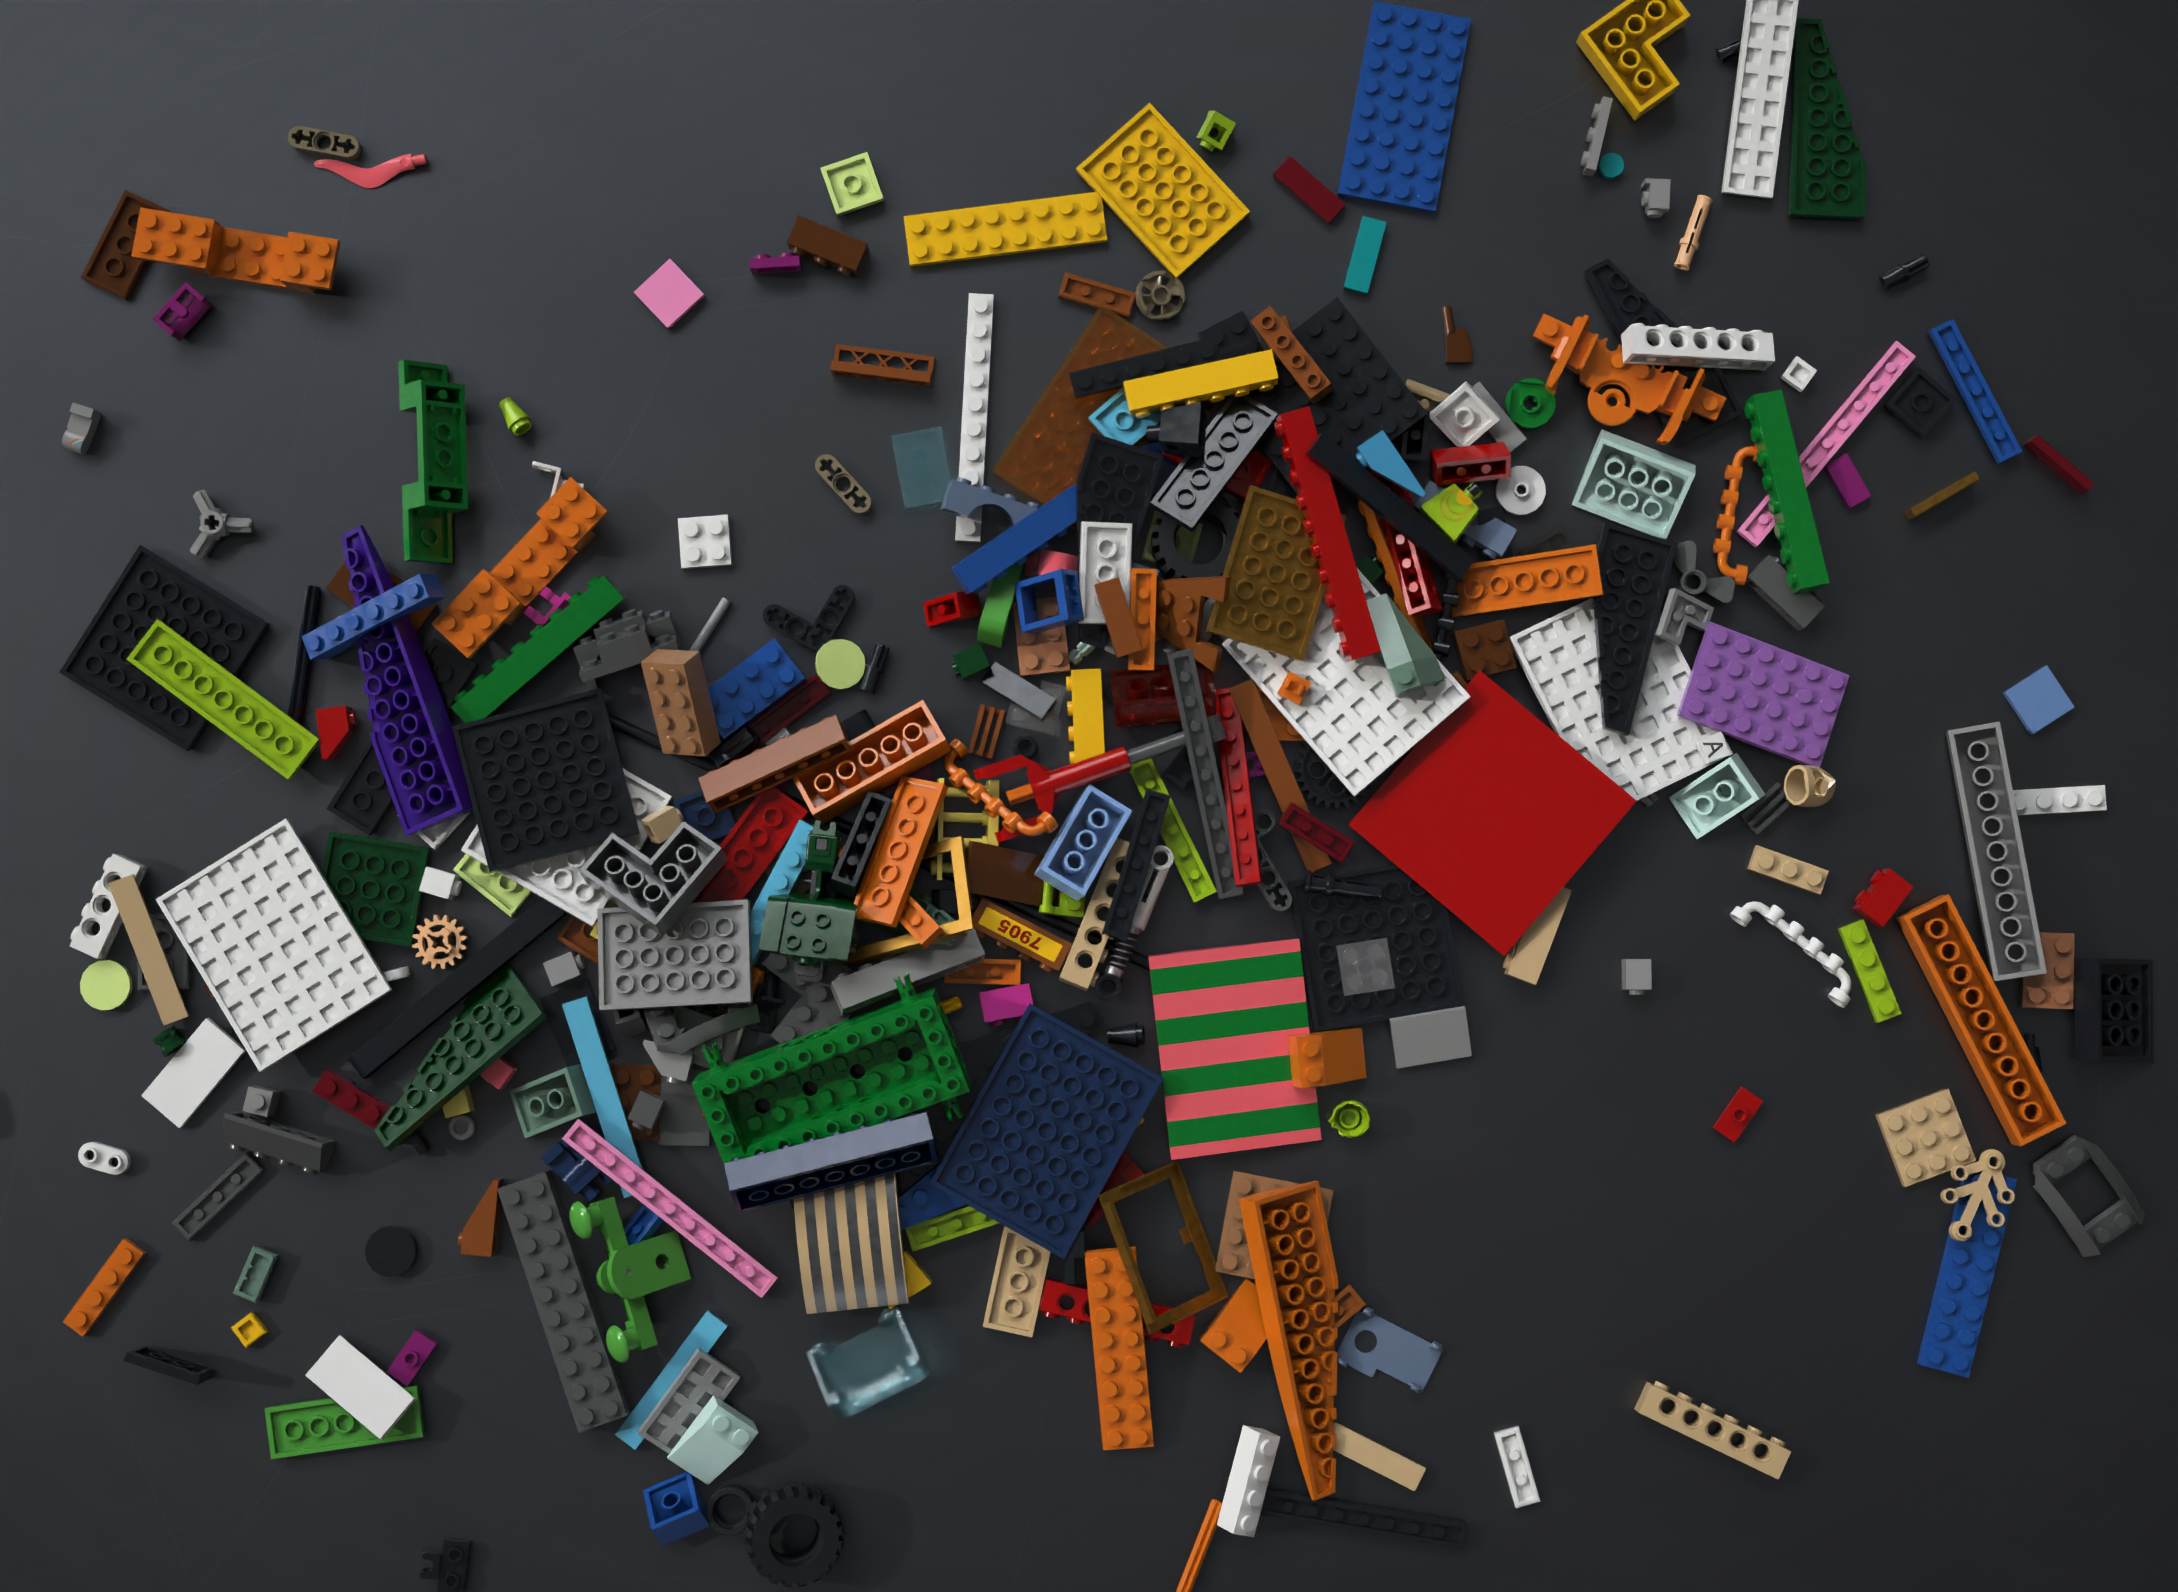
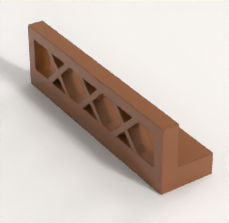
M836 344L830 371L832 375L931 387L935 357ZM840 351L851 352L856 360L854 362L839 361ZM868 355H876L881 363L877 366L864 364L862 360ZM880 356H884V357H888V358H886L885 360H883ZM893 358H899L906 366L902 369L891 368L887 366V363ZM905 359H907V360H913V361H911V362L908 364ZM918 361L929 362L927 372L915 371L911 367Z

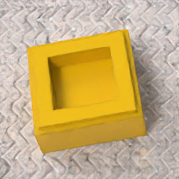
M254 1311L231 1327L245 1348L269 1332Z

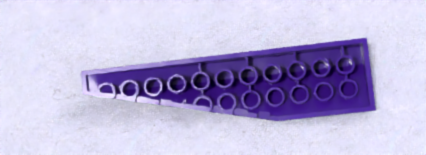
M363 525L341 535L346 568L350 569L351 578L348 584L349 591H353L355 606H352V609L395 586ZM408 614L366 633L357 639L361 671L365 672L366 678L363 686L365 695L368 694L369 699L368 720H372L373 732L370 733L371 741L405 836L467 814L473 811V806L451 722Z

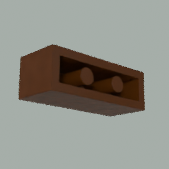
M799 215L787 240L791 253H795L796 256L804 258L805 255L814 259L816 264L823 267H828V265L836 267L837 272L848 277L851 274L859 275L869 251L866 242Z

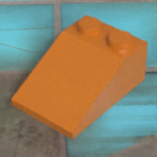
M1362 1027L1288 1036L1292 1084L1294 1087L1301 1089L1367 1078Z
M1245 1278L1199 1337L1203 1344L1240 1373L1267 1339L1257 1288L1248 1278Z

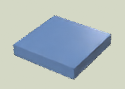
M2047 665L2003 692V695L2030 735L2074 708V705Z

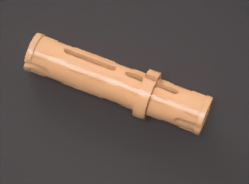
M1697 196L1684 238L1680 239L1679 245L1681 247L1674 266L1680 270L1687 271L1690 269L1694 253L1699 249L1700 244L1698 241L1713 201L1708 196ZM1699 213H1701V215H1700V217H1699V220H1698V223H1697V226H1696V229H1695L1694 226H1695L1697 217H1698ZM1692 237L1688 253H1686L1690 238Z

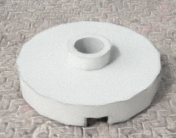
M1527 466L1512 467L1511 478L1498 479L1495 487V496L1500 506L1507 513L1515 516H1526L1536 511L1543 503L1546 495L1542 476L1535 469ZM1518 486L1525 488L1524 494L1517 492Z

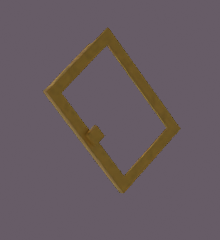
M962 836L927 845L922 858L923 860L951 852L959 920L939 925L944 931L930 945L967 936V931L974 929L964 838ZM838 893L837 898H844V894ZM909 933L858 947L856 953L849 952L848 961L838 960V965L849 963L851 966H857L923 948V946Z
M1178 1161L1169 1163L1098 1195L1149 1334L1228 1298L1220 1272H1215L1216 1262ZM1169 1178L1186 1223V1227L1179 1230L1183 1244L1193 1242L1210 1291L1159 1316H1155L1114 1202Z

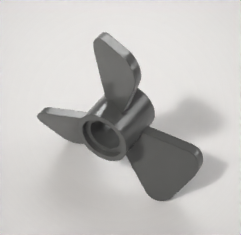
M1690 540L1677 544L1673 563L1683 574L1679 579L1678 590L1690 596H1696L1703 591L1723 603L1730 602L1733 599L1735 588L1733 578L1725 576L1706 579L1705 574L1696 569V544ZM1689 576H1694L1698 579L1699 586L1697 589H1690L1687 586L1686 580ZM1668 594L1664 595L1661 611H1663Z

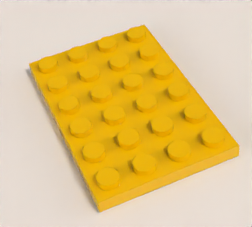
M1150 102L1076 168L1077 173L1102 197V200L1175 278H1179L1250 214V210Z

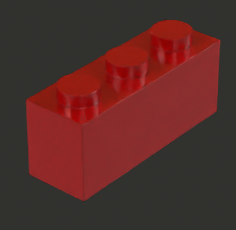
M1504 442L1430 450V474L1436 486L1511 478V454Z

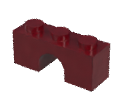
M326 1069L312 1092L375 1129L392 1104L377 1095L361 1090L353 1084V1080L338 1071Z

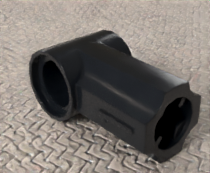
M745 724L727 740H720L721 743L709 755L719 769L728 765L733 760L740 759L758 744L760 739Z

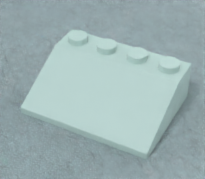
M1602 429L1590 455L1572 505L1666 540L1694 479L1696 465Z

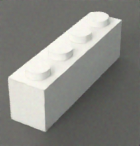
M1243 1425L1217 1525L1233 1534L1254 1537L1280 1436L1262 1428Z

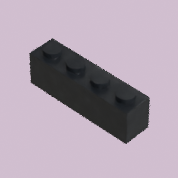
M871 791L867 792L831 877V890L855 898L892 803L891 798Z

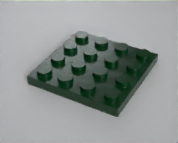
M329 831L322 875L361 939L412 947L415 940L412 936L416 934L423 894L422 891H419L425 868L428 866L431 848Z

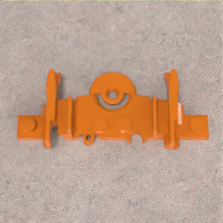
M1543 313L1532 338L1554 348L1550 359L1556 363L1551 369L1545 385L1547 392L1555 395L1558 380L1564 367L1579 375L1580 384L1590 389L1588 395L1589 411L1593 418L1603 425H1622L1628 422L1636 411L1648 415L1655 410L1671 416L1663 433L1655 442L1664 446L1673 438L1681 421L1687 422L1692 412L1713 422L1716 421L1726 397L1701 386L1705 379V369L1700 368L1690 388L1684 390L1683 387L1688 377L1679 374L1677 370L1673 373L1670 371L1661 373L1664 365H1658L1659 369H1656L1655 365L1649 367L1648 364L1623 363L1621 344L1617 346L1616 350L1609 351L1606 348L1608 338L1600 340L1598 339L1599 334L1587 331L1590 326L1588 315L1576 317L1573 325L1570 326ZM1608 385H1617L1623 388L1629 396V408L1625 406V395L1619 389H1608L1602 395L1598 394V391ZM1611 397L1615 398L1617 405L1610 406L1608 399Z

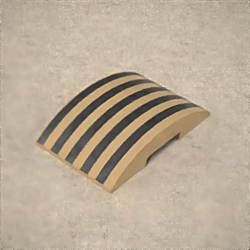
M896 1173L794 1199L799 1264L807 1314L909 1303Z

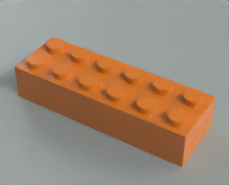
M921 700L851 740L852 751L794 777L793 780L814 818L824 824L864 801L868 791L878 793L898 782L901 776L906 777L949 753L952 749L924 700Z

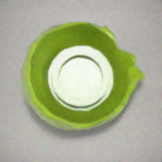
M1348 1100L1335 1107L1328 1122L1332 1124V1128L1338 1129L1342 1137L1353 1138L1363 1135L1369 1129L1371 1116L1364 1104L1359 1101Z

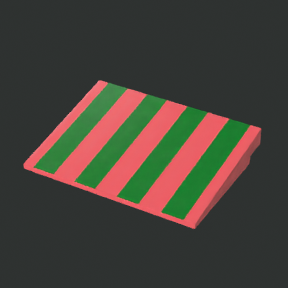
M1299 938L1148 956L1161 1075L1164 1078L1162 1084L1171 1160L1322 1140L1316 1087L1301 1089L1294 1087L1292 1084L1288 1036L1310 1033Z

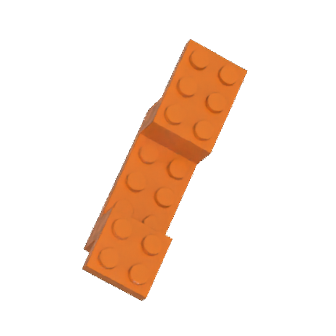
M140 207L131 257L139 260L182 266L192 274L315 294L316 288L332 291L340 241L338 239L288 232V237L226 228L221 226L215 219Z
M570 477L536 513L541 519L490 573L483 569L431 624L470 659L504 623L511 626L538 598L542 590L548 587L596 536L592 530L609 512Z

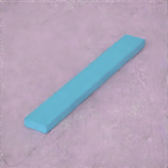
M588 996L563 1003V1010L605 1140L643 1169ZM621 1187L624 1198L633 1196Z

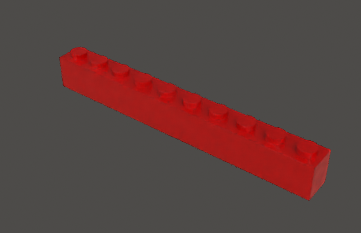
M1310 406L1280 414L1276 418L1277 422L1274 423L1277 436L1282 437L1283 440L1282 455L1286 462L1289 461L1290 482L1292 486L1297 488V506L1300 511L1303 510L1306 519L1303 520L1304 530L1307 535L1311 536L1313 544L1310 545L1313 559L1318 560L1320 569L1317 570L1320 583L1325 584L1327 591L1324 594L1325 602L1329 609L1332 608L1334 615L1332 626L1335 633L1339 632L1341 656L1343 658L1346 657L1347 662L1377 654L1381 652L1330 475L1306 455V452L1318 437Z

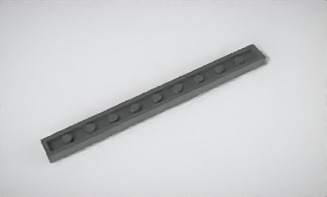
M1193 649L1167 653L1218 898L1223 899L1244 894L1243 888L1235 885L1227 812Z

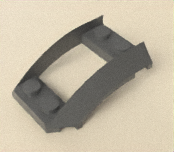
M754 1002L725 1004L728 1010L727 1014L704 1022L683 1034L679 1032L670 1007L642 1009L657 1051L668 1053V1051L681 1054V1056L686 1055V1052L710 1040L741 1030V1027L760 1024L758 1007Z
M2073 1135L2033 1163V1174L2035 1175L2034 1190L2039 1193L2055 1214L2071 1240L2078 1247L2082 1257L2101 1255L2099 1249L2137 1222L2143 1225L2144 1210L2125 1180L2097 1144ZM2091 1158L2109 1181L2120 1200L2083 1226L2052 1184Z

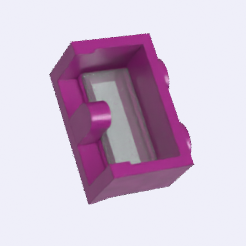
M185 282L152 320L180 342L213 304Z

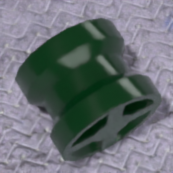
M175 1026L166 1029L153 1039L154 1043L162 1048L164 1057L175 1053L186 1043L184 1038L178 1036V1030Z

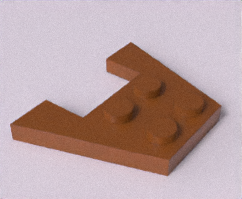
M1231 576L1159 580L1156 585L1155 631L1181 650L1192 648L1194 659L1215 673L1220 669L1222 647L1200 640L1205 597L1221 602L1228 600Z

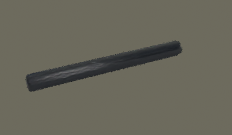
M315 585L306 586L288 715L301 725L311 663L302 636L316 628L321 588Z

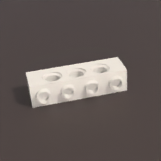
M112 854L105 861L103 876L101 880L95 883L92 889L94 895L90 903H87L82 910L81 916L83 918L79 926H76L71 933L70 939L72 941L70 947L96 959L106 958L123 922L108 883L113 882L117 876L124 878L134 874L138 886H140L148 869L147 866L119 854ZM106 899H109L111 908L105 912L102 905ZM95 922H98L100 925V931L97 935H94L92 932V925Z

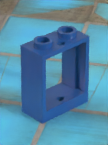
M1059 569L1015 583L1021 632L1038 634L1084 620L1076 570ZM1055 581L1059 615L1039 621L1034 587Z

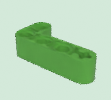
M1025 562L1017 567L1015 564L1007 568L1009 573L997 581L993 577L978 627L977 642L1002 648L1008 619L1016 596L1015 583L1021 579Z

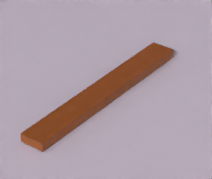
M1251 678L1228 688L1282 815L1290 802L1310 813L1253 679ZM1290 832L1306 870L1314 872L1332 864L1328 854Z

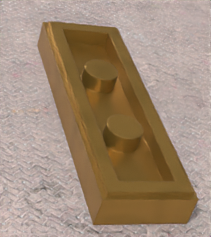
M1974 471L1907 510L1904 514L1908 520H1912L1979 481L1978 479L1980 478Z

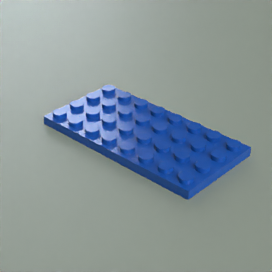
M1373 2L1338 196L1435 214L1471 19L1383 2Z

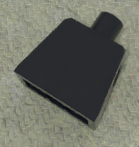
M1198 402L1163 410L1161 412L1160 425L1147 426L1148 441L1159 440L1164 453L1168 455L1204 457L1207 415L1202 403Z

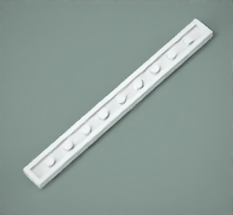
M969 293L959 477L970 480L972 486L980 488L981 485L984 486L994 294ZM983 506L975 508L965 518L956 516V542L981 543Z

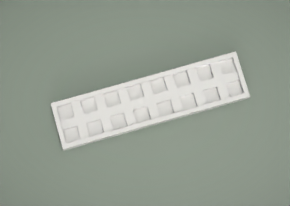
M1746 0L1721 193L1766 199L1773 198L1799 0Z

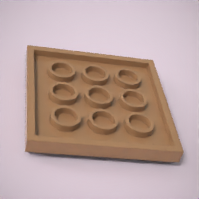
M1233 1170L1215 1272L1255 1279L1239 1199L1259 1192L1301 1183ZM1320 1187L1328 1224L1334 1190Z

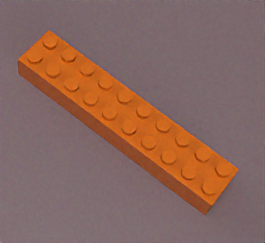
M1940 895L1896 917L2011 1144L2023 1146L2067 1124L1950 895Z

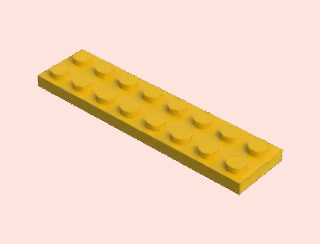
M1097 192L904 216L910 267L1107 242L1102 197Z

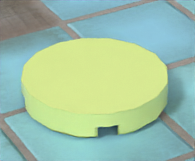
M844 639L830 640L822 645L817 652L815 659L816 673L820 680L829 687L837 689L850 688L858 683L864 674V654L860 647L852 641Z
M112 960L97 961L91 964L83 972L80 981V992L85 1002L99 1010H114L124 1005L133 989L132 977L128 969Z

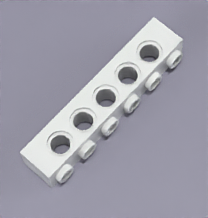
M1635 323L1630 325L1621 335L1623 363L1765 371L1775 362L1773 333H1763L1762 330L1745 332L1736 328L1727 330H1716L1714 327L1692 329L1691 326L1674 328L1665 324L1645 326L1643 323Z

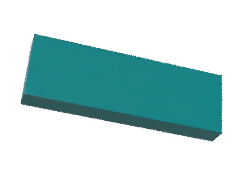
M1362 216L1343 289L1364 295L1368 294L1387 222Z

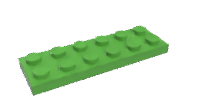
M419 1385L403 1387L416 1400L383 1440L374 1435L332 1398L266 1407L264 1409L271 1459L424 1437L425 1430Z

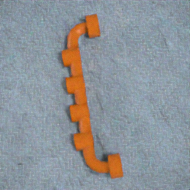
M1756 443L1755 446L1740 449L1735 454L1732 465L1726 466L1724 479L1730 480L1728 490L1723 489L1720 504L1726 505L1725 513L1719 514L1717 519V529H1722L1721 539L1715 538L1713 544V553L1718 554L1717 561L1720 571L1725 576L1733 578L1735 584L1743 586L1746 582L1748 566L1737 564L1735 569L1728 565L1727 560L1731 548V534L1735 522V509L1739 497L1738 490L1743 472L1742 465L1744 459L1748 456H1753L1752 461L1757 462L1756 454L1759 451Z
M954 739L949 743L952 751L945 755L944 766L951 775L949 777L950 783L957 789L963 785L969 789L966 794L973 803L977 804L980 800L987 805L984 809L990 817L996 818L998 815L1003 817L1005 820L1002 824L1008 832L1013 833L1018 830L1027 836H1037L1043 832L1050 834L1058 827L1057 821L1048 812H1043L1036 819L1037 825H1027L1019 814L1011 812L998 797L994 798L989 794L981 783H976L972 780L964 769L955 766V758L962 760L968 754V750L958 739Z

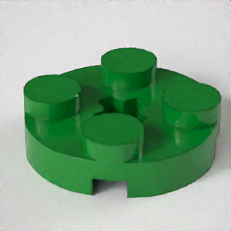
M1526 378L1514 384L1508 391L1504 402L1505 412L1516 426L1523 429H1536L1545 425L1553 415L1556 407L1555 395L1545 390L1546 383L1535 378ZM1529 397L1532 398L1534 403H1537V407H1533L1532 410H1528L1527 406L1523 404Z

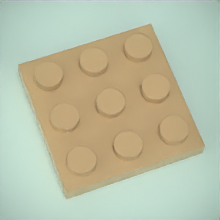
M1949 1089L1940 1090L1875 1115L1903 1187L1950 1171L1954 1166L1966 1165L1976 1161Z

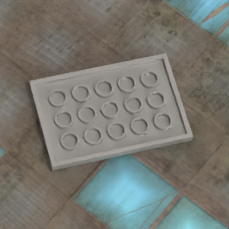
M750 900L691 903L663 937L621 907L597 908L600 1011L753 1003Z

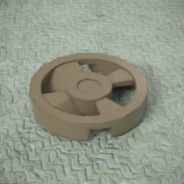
M1164 270L1153 271L1144 276L1137 285L1135 293L1136 304L1141 313L1155 321H1165L1176 316L1180 312L1186 298L1185 289L1178 277L1175 278ZM1162 277L1169 279L1166 286L1162 285ZM1144 286L1149 289L1151 293L1142 294V287ZM1171 296H1179L1177 306L1169 302ZM1155 305L1161 306V315L1159 316L1151 314Z

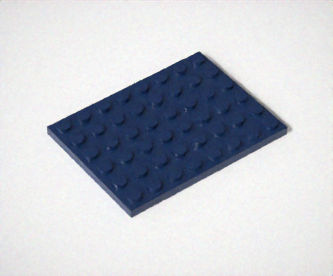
M1029 1003L930 1184L1065 1259L1097 1201L1098 1195L1103 1190L1164 1078Z

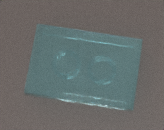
M941 427L891 435L905 510L942 503L951 479Z

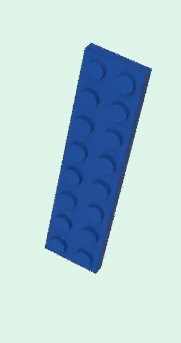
M1982 1171L1969 1174L1967 1179L1961 1181L1960 1187L1978 1181ZM2003 1176L2007 1188L2014 1192L2017 1179ZM1992 1177L1988 1187L1997 1211L2004 1215V1224L2000 1227H1991L1987 1223V1213L1981 1200L1970 1225L1972 1227L1971 1237L1966 1241H1955L1948 1233L1917 1360L1919 1365L1968 1378L2011 1203L2001 1204L1997 1200L1998 1190ZM2004 1192L2002 1194V1197L2005 1201H2008L2009 1194L2007 1192ZM1971 1194L1958 1198L1951 1224L1955 1221H1960ZM1993 1215L1992 1221L1995 1224H1997L1999 1222V1217L1997 1215ZM1963 1226L1959 1228L1961 1235L1966 1233V1229Z

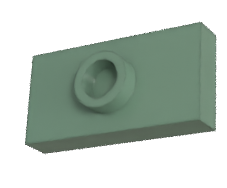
M256 1245L253 1246L233 1294L258 1303L278 1255Z

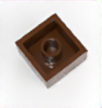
M1504 619L1458 630L1451 635L1462 677L1466 683L1470 682L1479 670L1486 676L1491 677L1513 671L1517 668Z

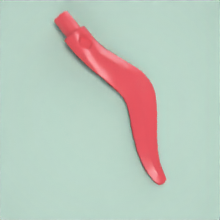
M411 153L393 158L368 169L332 159L315 161L314 166L333 171L361 187L375 188L381 186L397 174L414 170L415 166L427 164L428 161L426 154L413 156Z

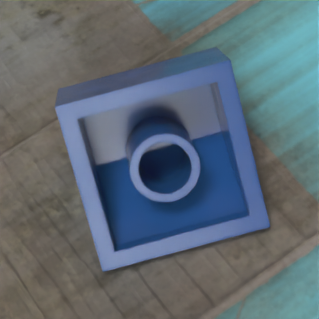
M686 1471L643 1490L651 1530L662 1546L710 1526L706 1517L705 1503L693 1475Z

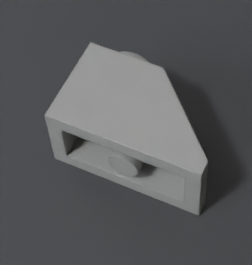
M644 1039L643 1046L660 1074L667 1077V1082L681 1085L682 1080H689L696 1054L695 1050H690L683 1056L670 1051L668 1053L657 1051L654 1040Z

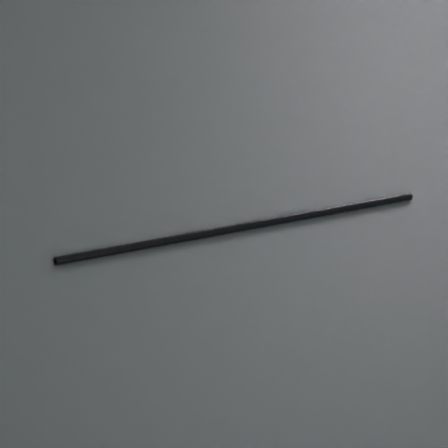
M608 713L612 729L662 751L658 735ZM670 754L707 772L718 769L713 760L704 756ZM784 793L809 811L806 815L807 817L816 820L806 802ZM838 816L824 823L830 827L831 822H836L837 830L847 835H850L854 825ZM926 858L921 860L919 867L930 872V861L933 859ZM942 873V878L955 883L954 873ZM984 896L1073 937H1076L1080 928L1079 925L1059 916L1040 914L1039 907ZM1095 932L1088 934L1087 939L1089 943L1097 945L1101 942L1099 934ZM1110 939L1107 940L1104 948L1109 949L1108 953L1113 954L1112 949L1116 948V942ZM1131 949L1132 954H1129L1128 959L1130 960L1128 962L1150 971L1148 956Z

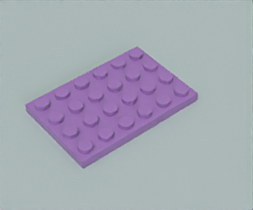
M1709 622L1704 632L1677 716L1714 731H1721L1722 734L1800 764L1820 767L1850 675L1716 623Z

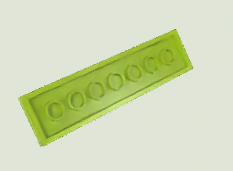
M159 619L154 622L127 658L129 662L288 780L292 779L320 742L317 736Z

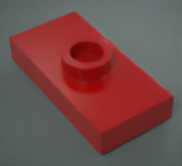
M1740 1086L1712 1128L1735 1143L1763 1101Z

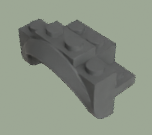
M630 609L615 619L606 617L599 620L598 624L594 627L595 634L593 637L591 634L579 637L577 639L578 642L574 643L573 650L580 665L579 675L582 683L586 682L589 691L598 689L595 678L640 664L641 661L657 649L684 650L670 611L664 613L663 610H659L647 616L644 615L643 609L639 611ZM649 635L656 637V642L652 643ZM598 655H600V661L597 660Z

